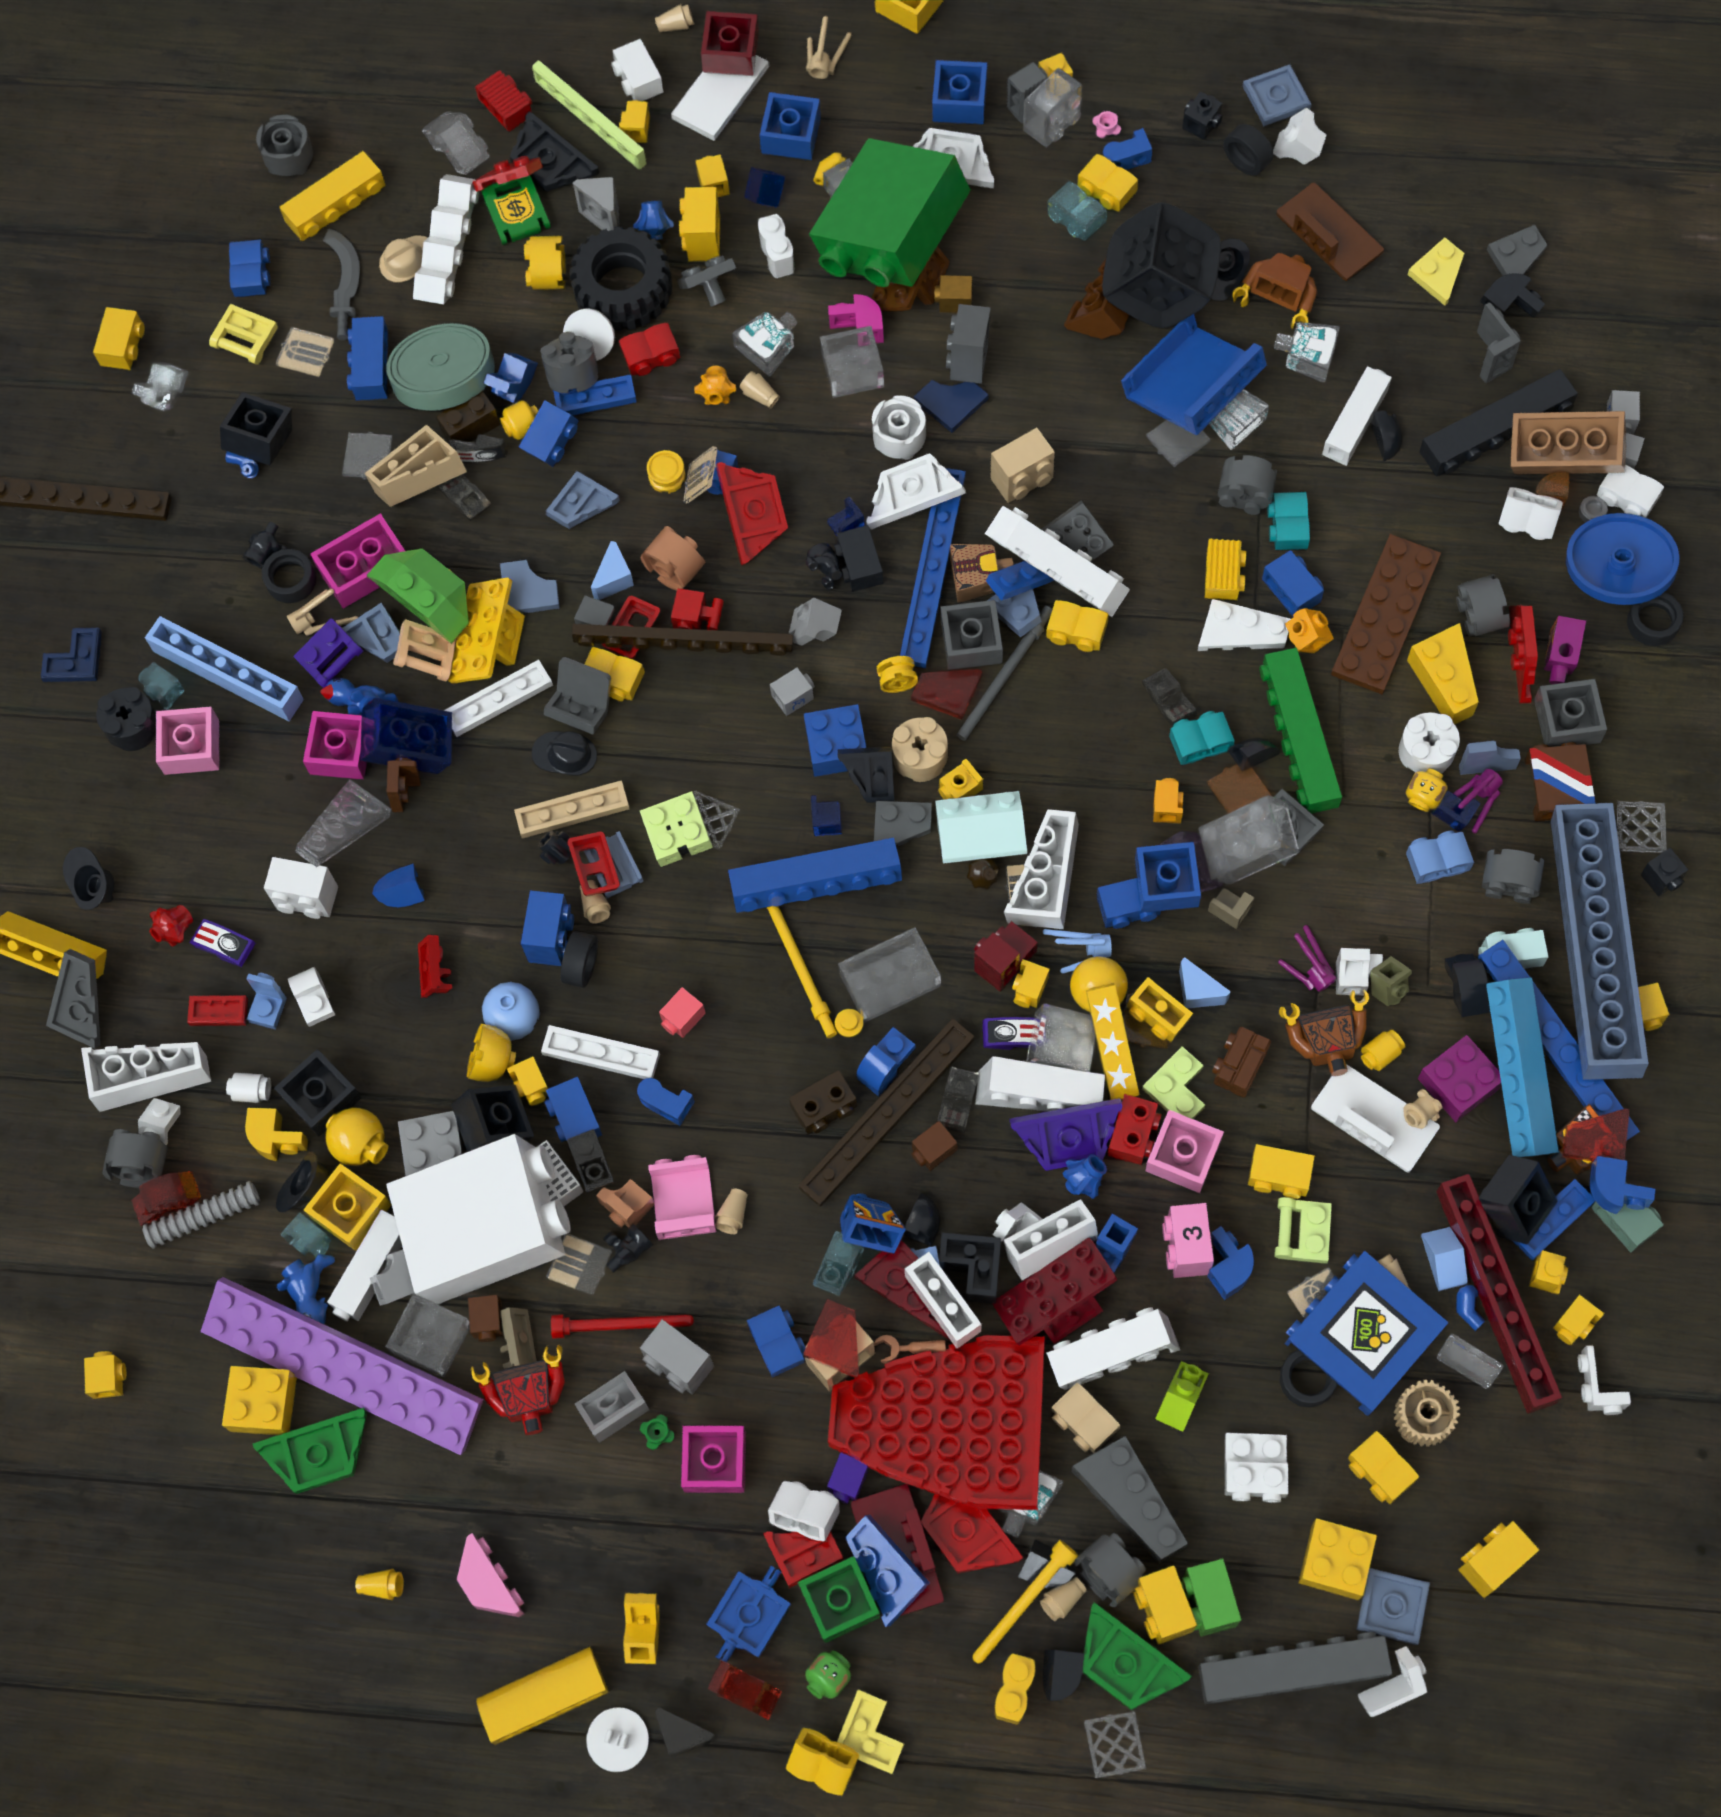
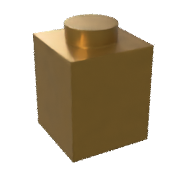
M940 276V286H935V302H940V312L957 313L959 304L971 305L972 276Z

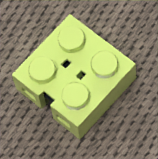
M692 791L640 810L654 854L661 867L681 860V855L690 852L691 855H695L713 848L697 800Z

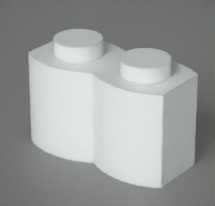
M777 214L760 218L758 221L760 244L767 256L768 268L775 278L793 274V248L790 240L786 237L783 220Z
M1625 465V473L1607 474L1599 487L1597 496L1605 501L1607 506L1619 507L1626 514L1647 518L1661 496L1664 486L1658 481L1639 474L1633 468Z
M1509 488L1498 524L1509 532H1527L1532 538L1537 540L1552 539L1563 502L1552 497L1536 495L1527 490Z
M796 1481L782 1482L768 1510L769 1522L787 1531L799 1532L817 1541H826L840 1512L839 1500L833 1494L827 1491H810L804 1484Z

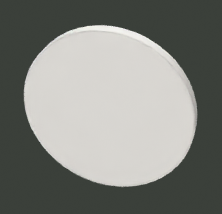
M586 308L574 312L566 320L563 332H573L575 336L589 339L593 343L596 360L604 358L611 351L614 345L615 334L611 322L604 314L597 310Z
M611 1708L602 1712L593 1720L587 1733V1748L591 1758L601 1768L611 1772H623L635 1767L645 1756L649 1744L648 1730L644 1721L635 1712L625 1708Z

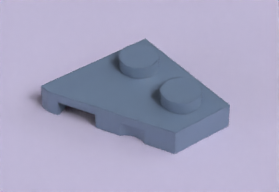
M576 471L548 507L546 514L551 519L570 529L618 504L620 499L619 495Z

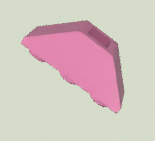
M471 1533L466 1538L457 1581L471 1604L477 1609L515 1617L522 1616L524 1613L520 1606L524 1602L515 1588L509 1590L504 1580L508 1576L499 1562L494 1565L488 1555L492 1553V1550L483 1537L478 1539Z

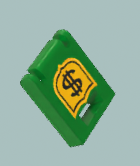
M530 175L500 185L494 183L481 190L482 197L502 245L508 244L505 232H509L512 242L540 233L541 228L538 220L542 219L545 229L551 228ZM520 186V189L497 197L498 193Z

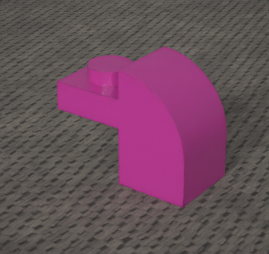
M853 294L854 304L838 303L828 306L830 329L856 327L858 345L884 342L882 313L880 307L873 299L864 295Z

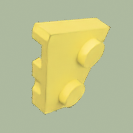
M1444 237L1409 269L1408 275L1443 305L1448 304L1464 253Z

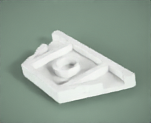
M929 128L922 136L921 141L914 144L913 147L955 155L968 185L994 188V177L991 175L989 162L984 153L979 135Z
M929 453L881 472L878 490L875 492L872 501L875 506L872 516L867 517V525L870 529H874L965 494L966 490Z

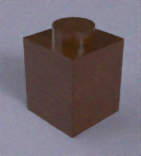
M938 1121L912 1141L913 1152L911 1155L919 1166L925 1165L931 1171L957 1151V1142L942 1123Z
M490 1295L468 1298L470 1334L474 1339H478L479 1342H492L496 1340L497 1336H504L500 1314L502 1301L499 1296Z

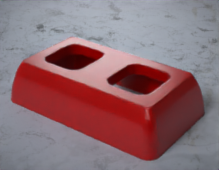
M629 596L611 626H631L629 621L635 613H638L649 619L645 627H653L660 614V608L634 596ZM602 644L605 649L632 660L639 651V649L634 647L631 651H625Z
M596 832L569 838L568 846L583 894L588 897L618 889L620 882L605 834L603 832ZM595 849L599 861L584 864L581 861L579 852ZM602 873L605 876L607 885L594 889L590 888L587 877Z

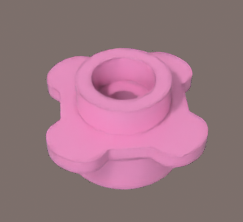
M1109 111L1095 116L1093 124L1097 127L1096 135L1100 138H1105L1111 134H1120L1121 127L1117 124L1118 116Z

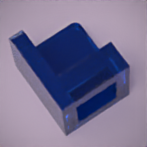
M751 167L745 198L757 204L778 207L785 177L774 171Z
M850 497L845 499V509L827 519L829 527L836 536L837 533L865 526L864 515Z
M1447 791L1442 802L1433 809L1431 814L1460 832L1467 826L1481 803L1473 798L1464 808L1460 809L1458 805L1463 800Z
M816 795L811 796L814 836L842 834L840 803L838 801L817 803Z

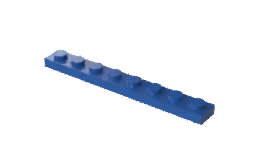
M945 468L964 487L966 471ZM962 495L931 506L900 652V656H908L914 660V667H927L950 555V545L953 540Z
M1503 939L1478 956V959H1481L1483 966L1495 982L1530 978ZM1533 982L1544 1052L1585 1108L1590 1104L1619 1143H1624L1639 1133V1129L1603 1079L1583 1080L1579 1045Z

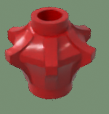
M178 905L171 909L158 908L157 911L150 913L153 925L149 931L157 942L167 941L170 946L174 947L177 945V942H183L184 933L189 925L193 923V918L183 905Z

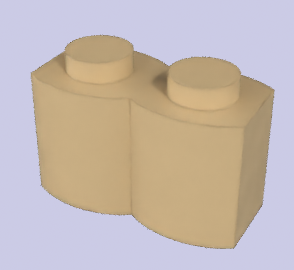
M1078 1382L1052 1406V1412L1055 1414L1052 1417L1053 1421L1064 1431L1067 1428L1076 1435L1073 1439L1074 1442L1084 1452L1090 1450L1096 1453L1120 1429V1424Z

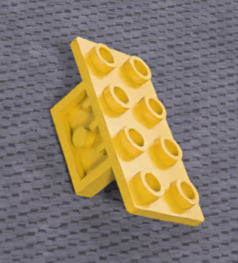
M510 578L473 583L468 586L466 600L469 624L456 640L451 672L448 678L450 683L491 678L496 659L506 666L515 665L525 615L508 605L512 586Z

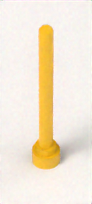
M1059 1540L1052 1548L1053 1553L1050 1555L1052 1559L974 1652L973 1660L975 1663H982L1057 1571L1061 1567L1065 1568L1067 1564L1071 1566L1078 1557V1554L1065 1542Z

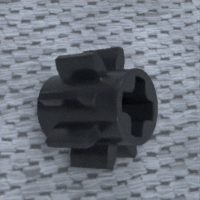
M564 831L547 832L538 844V847L542 850L539 857L548 864L552 863L554 865L556 862L563 864L571 856L568 846V839L571 837Z

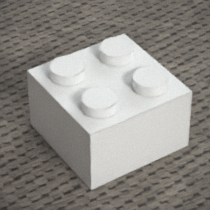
M272 857L264 890L277 910L287 914H292L294 911L302 912L310 918L319 919L321 916L330 918L338 885L329 869L325 866Z

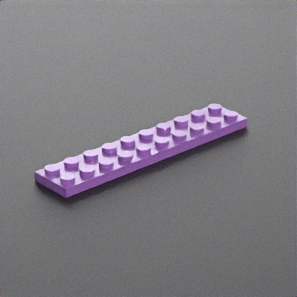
M224 1277L217 1280L201 1329L202 1333L278 1369L290 1370L295 1374V1377L351 1404L364 1408L366 1411L454 1453L461 1455L465 1452L483 1399Z

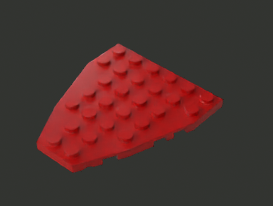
M984 1335L977 1337L975 1342L964 1344L959 1348L951 1344L946 1351L931 1353V1350L896 1359L884 1364L885 1368L871 1374L864 1372L857 1375L851 1381H843L833 1385L828 1433L829 1447L859 1460L869 1468L889 1478L974 1508L1038 1510L1045 1337H1032L1023 1344L1018 1345L1012 1336Z

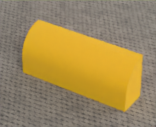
M590 1646L477 1698L476 1701L490 1742L496 1745L609 1693Z

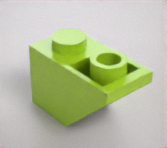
M1181 1361L1164 1397L1156 1420L1183 1432L1209 1373L1202 1371L1195 1365Z

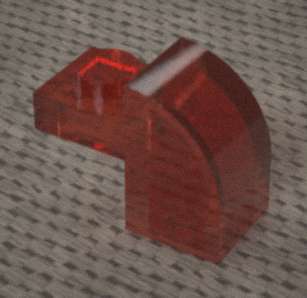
M176 1172L156 1177L139 1186L140 1193L131 1201L139 1224L143 1226L146 1223L148 1225L152 1224L153 1220H157L166 1212L178 1211L180 1209L185 1211L186 1207L194 1204L201 1198L192 1172Z
M721 1660L708 1687L717 1696L766 1720H769L782 1691L767 1682L753 1677Z

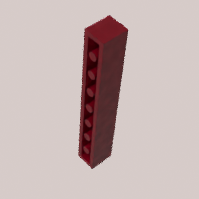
M1467 1174L1441 1183L1436 1193L1452 1231L1464 1248L1466 1266L1478 1291L1479 1298L1527 1414L1557 1404L1562 1399L1561 1393L1470 1175Z

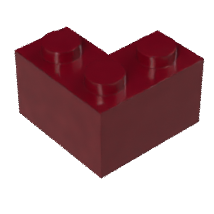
M1011 921L1006 928L1001 926L996 933L993 932L988 938L983 937L974 948V971L1001 992L1020 971L1022 959L1029 961L1035 955L1038 942Z

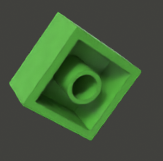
M1220 1559L1187 1568L1181 1585L1187 1600L1190 1599L1191 1611L1197 1624L1194 1631L1199 1630L1200 1637L1237 1627L1241 1617L1224 1560Z

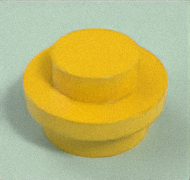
M845 1009L836 1016L835 1028L844 1037H854L863 1029V1018L856 1010Z

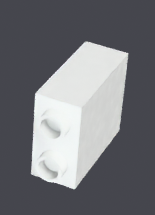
M513 1134L386 1184L416 1295L440 1304L566 1255L561 1236L570 1232V1222L562 1203L558 1199L550 1201L545 1181L555 1177V1170L551 1157L543 1145L534 1147L516 1134Z

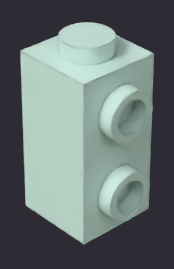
M1533 928L1521 929L1513 934H1505L1502 931L1491 933L1485 938L1478 951L1480 955L1503 939L1524 969L1544 966L1548 959L1543 930L1534 931Z

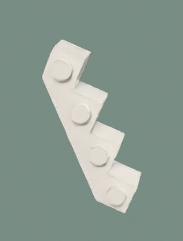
M448 174L440 179L438 206L432 210L430 236L423 243L422 266L415 273L413 299L444 304L450 297H453L454 279L457 268L462 263V249L466 234L469 235L471 229V214L474 203L477 204L479 198V191L475 190L472 182L476 179Z
M1002 506L985 534L1030 565L1053 578L1062 586L1085 599L1094 607L1113 617L1130 590L1122 584L1124 578L1112 570L1109 573L1101 570L1090 562L1092 557L1080 549L1076 553L1060 543L1059 535L1048 528L1045 532L1027 521L1028 515L1015 507L1011 511Z

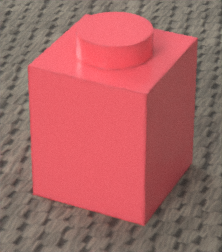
M683 987L659 1011L663 1021L661 1023L662 1027L671 1035L677 1033L682 1038L706 1014L704 1005Z

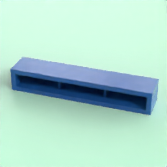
M894 838L728 870L736 913L751 912L759 908L781 906L785 903L807 901L811 898L826 895L833 896L841 892L863 890L867 887L882 884L889 885L902 881L901 864Z

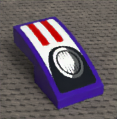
M203 919L190 941L195 948L212 953L221 960L240 967L243 966L255 945L253 940L206 919Z
M986 1018L983 1020V1048L1011 1050L1014 1047L1042 1049L1045 1047L1044 1018Z

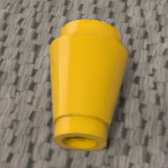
M394 1569L358 1575L356 1579V1591L358 1594L393 1600L395 1597H400L403 1592V1575Z

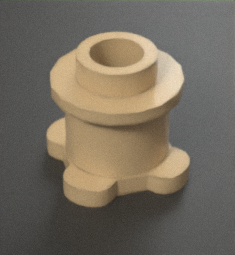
M1421 1089L1417 1093L1418 1099L1413 1103L1406 1104L1403 1108L1405 1121L1410 1126L1418 1129L1425 1128L1430 1119L1437 1121L1440 1118L1438 1113L1442 1109V1104L1439 1100L1432 1098L1426 1090Z

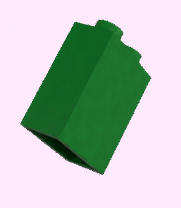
M868 138L809 233L820 254L819 264L821 267L836 277H845L847 272L864 276L868 281L880 287H887L890 282L913 287L971 191L955 155Z

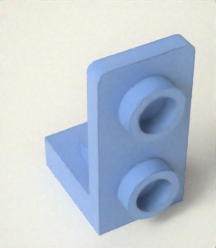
M258 973L257 976L248 974L246 980L254 989L256 995L247 1020L249 1023L276 1030L287 998L272 976L264 973Z

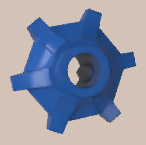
M662 201L642 202L640 216L633 224V227L641 232L645 231L650 234L651 240L653 238L657 240L663 239L662 234L668 228L674 226V221L665 213L664 208H662Z
M1090 1155L1082 1160L1069 1159L1066 1162L1068 1170L1063 1172V1177L1067 1179L1065 1183L1067 1190L1073 1195L1086 1194L1092 1199L1096 1198L1102 1176L1107 1172V1167L1103 1160L1096 1155Z

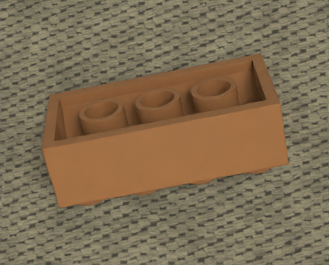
M1625 411L1513 413L1511 468L1514 474L1625 473Z

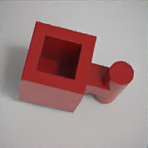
M678 588L671 614L673 628L701 630L702 622L708 621L707 630H718L724 601L720 598H714L712 607L706 606L704 592Z

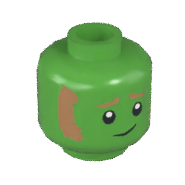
M836 1651L820 1653L805 1672V1677L809 1683L807 1686L808 1690L819 1699L823 1696L830 1699L837 1697L851 1679L849 1662Z

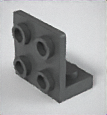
M1491 303L1484 306L1477 330L1478 335L1488 346L1480 377L1485 384L1512 369L1521 342L1517 331L1509 327L1501 311L1495 309Z

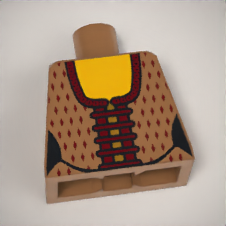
M951 544L950 559L957 603L994 593L986 582L988 575L1012 566L1013 559L997 560L993 545Z

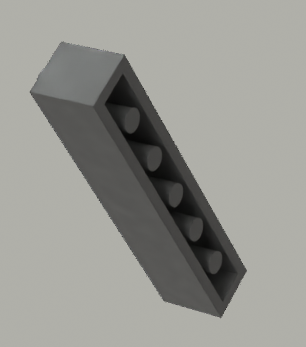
M1376 1632L1358 1634V1640L1346 1642L1345 1636L1327 1639V1645L1315 1646L1314 1641L1297 1643V1649L1285 1651L1284 1646H1274L1266 1648V1654L1254 1655L1253 1650L1235 1653L1234 1659L1223 1660V1655L1205 1657V1663H1201L1198 1666L1204 1703L1211 1704L1389 1677L1392 1674L1385 1636L1376 1637Z

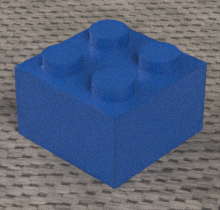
M936 60L932 101L933 122L984 124L987 63Z
M769 92L760 131L761 153L812 160L821 120L820 99Z
M858 704L804 713L814 777L848 771L843 762H840L838 759V749L866 748Z
M1194 842L1136 848L1135 865L1142 913L1199 907L1201 891Z
M530 890L521 939V946L529 963L562 966L563 955L568 942L567 934L568 931L573 930L574 914H571V906L567 904L564 894Z

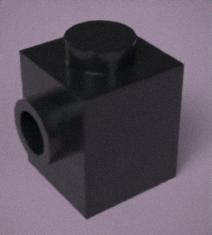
M1669 848L1648 862L1641 876L1659 897L1668 890L1673 892L1685 882L1683 878L1688 868L1673 850Z

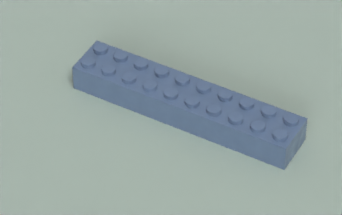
M1613 803L1555 805L1551 818V828L1583 1080L1643 1078L1649 1063Z

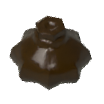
M993 858L977 859L968 863L969 872L967 878L972 882L974 888L981 887L987 890L998 881L1000 868L995 864Z

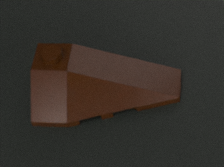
M1106 259L1098 269L1101 274L1085 287L1086 296L1081 302L1076 301L1072 306L1064 324L1066 329L1099 339L1112 335L1117 336L1125 329L1129 314L1115 307L1103 295V274Z

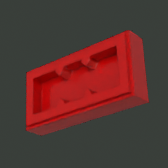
M246 995L190 996L187 1023L189 1026H246L248 998Z

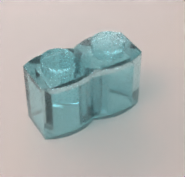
M1067 182L1047 200L1049 217L1054 222H1060L1067 226L1068 232L1075 238L1078 237L1086 241L1107 220V210L1094 198L1087 196L1073 182Z

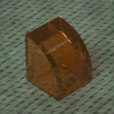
M1554 472L1545 476L1537 485L1534 494L1558 499L1563 502L1561 509H1564L1569 494V472Z

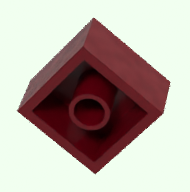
M706 12L701 48L703 73L754 75L759 37L757 14Z

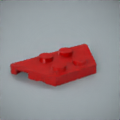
M720 462L716 464V469L742 566L787 530L788 525L774 475L756 473L750 469H740Z
M1526 605L1509 606L1511 629L1508 631L1509 645H1513L1514 654L1511 655V669L1516 670L1519 703H1531L1530 684H1534L1538 660L1533 608Z
M934 1494L921 1520V1525L957 1573L1012 1564L1023 1560L1022 1555L987 1509L974 1508Z

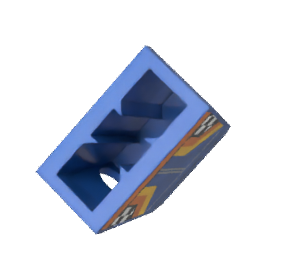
M863 1193L853 1194L849 1197L840 1217L844 1242L893 1254L906 1230L888 1203L868 1198Z

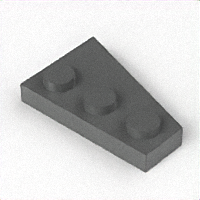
M69 949L64 952L46 1026L95 1049L101 1045L95 960Z

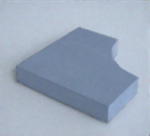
M527 560L500 563L501 578H510L512 580L508 605L522 614L560 608L556 580H545L536 576L530 570Z
M1496 741L1468 743L1459 764L1460 775L1482 773L1485 769H1492L1493 771L1514 770L1521 759L1520 752L1517 749L1499 748L1496 745Z

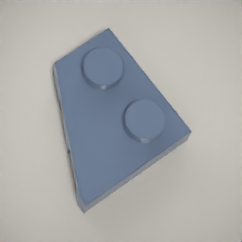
M1033 589L1002 601L996 594L987 600H995L998 618L1019 637H1022L1042 622Z
M383 603L378 604L343 627L362 649L387 663L395 658L400 630Z

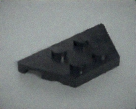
M529 111L526 114L524 128L518 134L517 144L512 149L510 160L511 163H514L515 159L523 156H528L529 159L539 157L543 167L530 174V176L546 192L572 184L575 180L587 179L599 174L598 166L532 112Z

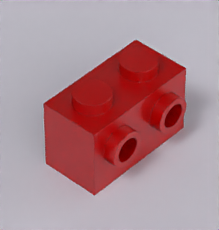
M1124 1094L1122 1109L1118 1114L1108 1156L1142 1165L1144 1157H1150L1154 1141L1149 1140L1151 1129L1157 1131L1161 1114L1156 1113L1158 1103Z

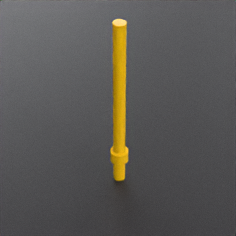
M779 906L767 907L811 1002V1011L815 1020H819L827 1038L837 1035V1032L829 1016L831 1013L826 1002L822 1001Z

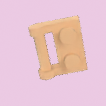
M405 619L401 624L394 665L399 667L405 665L435 675L437 679L446 682L451 672L456 639L451 644L432 628ZM408 651L441 661V666L407 655Z

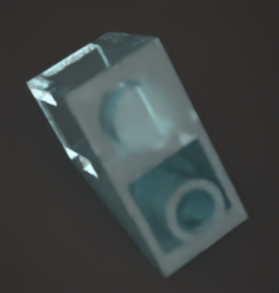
M835 1231L812 1286L840 1297L853 1277L864 1251V1246L844 1242L842 1233Z

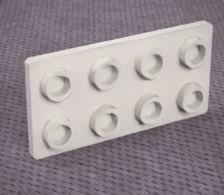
M1346 1064L1348 1072L1341 1076H1332L1313 1102L1311 1109L1406 1172H1410L1439 1130L1440 1125L1430 1119L1427 1126L1423 1129L1410 1126L1405 1121L1403 1108L1407 1103Z

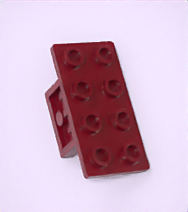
M1087 1238L1037 1273L998 1297L996 1304H993L1018 1345L1023 1344L1042 1330L1046 1332L1055 1344L1103 1312L1094 1296L1116 1282L1117 1277L1092 1239Z
M907 1484L852 1501L851 1507L856 1524L864 1516L871 1515L930 1582L900 1616L943 1603L944 1597L935 1572L933 1559L909 1486Z

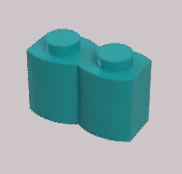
M1274 493L1272 502L1267 507L1268 518H1273V525L1269 526V541L1274 542L1275 550L1308 549L1310 530L1307 493Z
M1209 711L1202 714L1198 720H1180L1173 725L1169 734L1180 765L1190 764L1205 757L1225 753L1235 742L1223 712L1215 713L1214 711Z

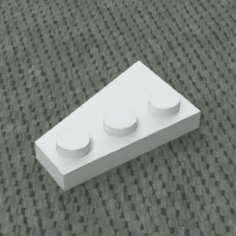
M1212 599L1198 651H1208V648L1233 650L1234 647H1250L1251 649L1284 648L1289 633L1285 623L1291 619Z

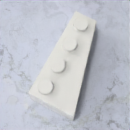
M1047 810L1034 840L1033 849L1030 856L1027 857L1021 877L1014 887L1013 896L1005 908L1004 914L1008 924L1012 921L1016 925L1064 929L1079 827L1076 812Z
M198 1042L160 1044V1047L134 1045V1048H118L117 1046L93 1050L91 1047L81 1048L89 1099L99 1112L211 1082L207 1056Z
M993 1056L978 1071L975 1104L1053 1111L1102 1102L1105 1075Z
M1153 1307L1137 1312V1317L1129 1321L1122 1318L1109 1323V1329L1098 1332L1097 1329L1085 1332L1081 1335L1082 1339L1071 1343L1070 1340L1057 1343L1053 1346L1054 1350L1048 1352L1047 1355L1059 1387L1066 1390L1072 1388L1077 1382L1081 1385L1104 1376L1103 1370L1108 1369L1109 1373L1119 1372L1131 1366L1130 1361L1135 1359L1137 1362H1148L1156 1359L1159 1351L1169 1348L1170 1354L1179 1351L1180 1347L1168 1316L1160 1310H1154Z

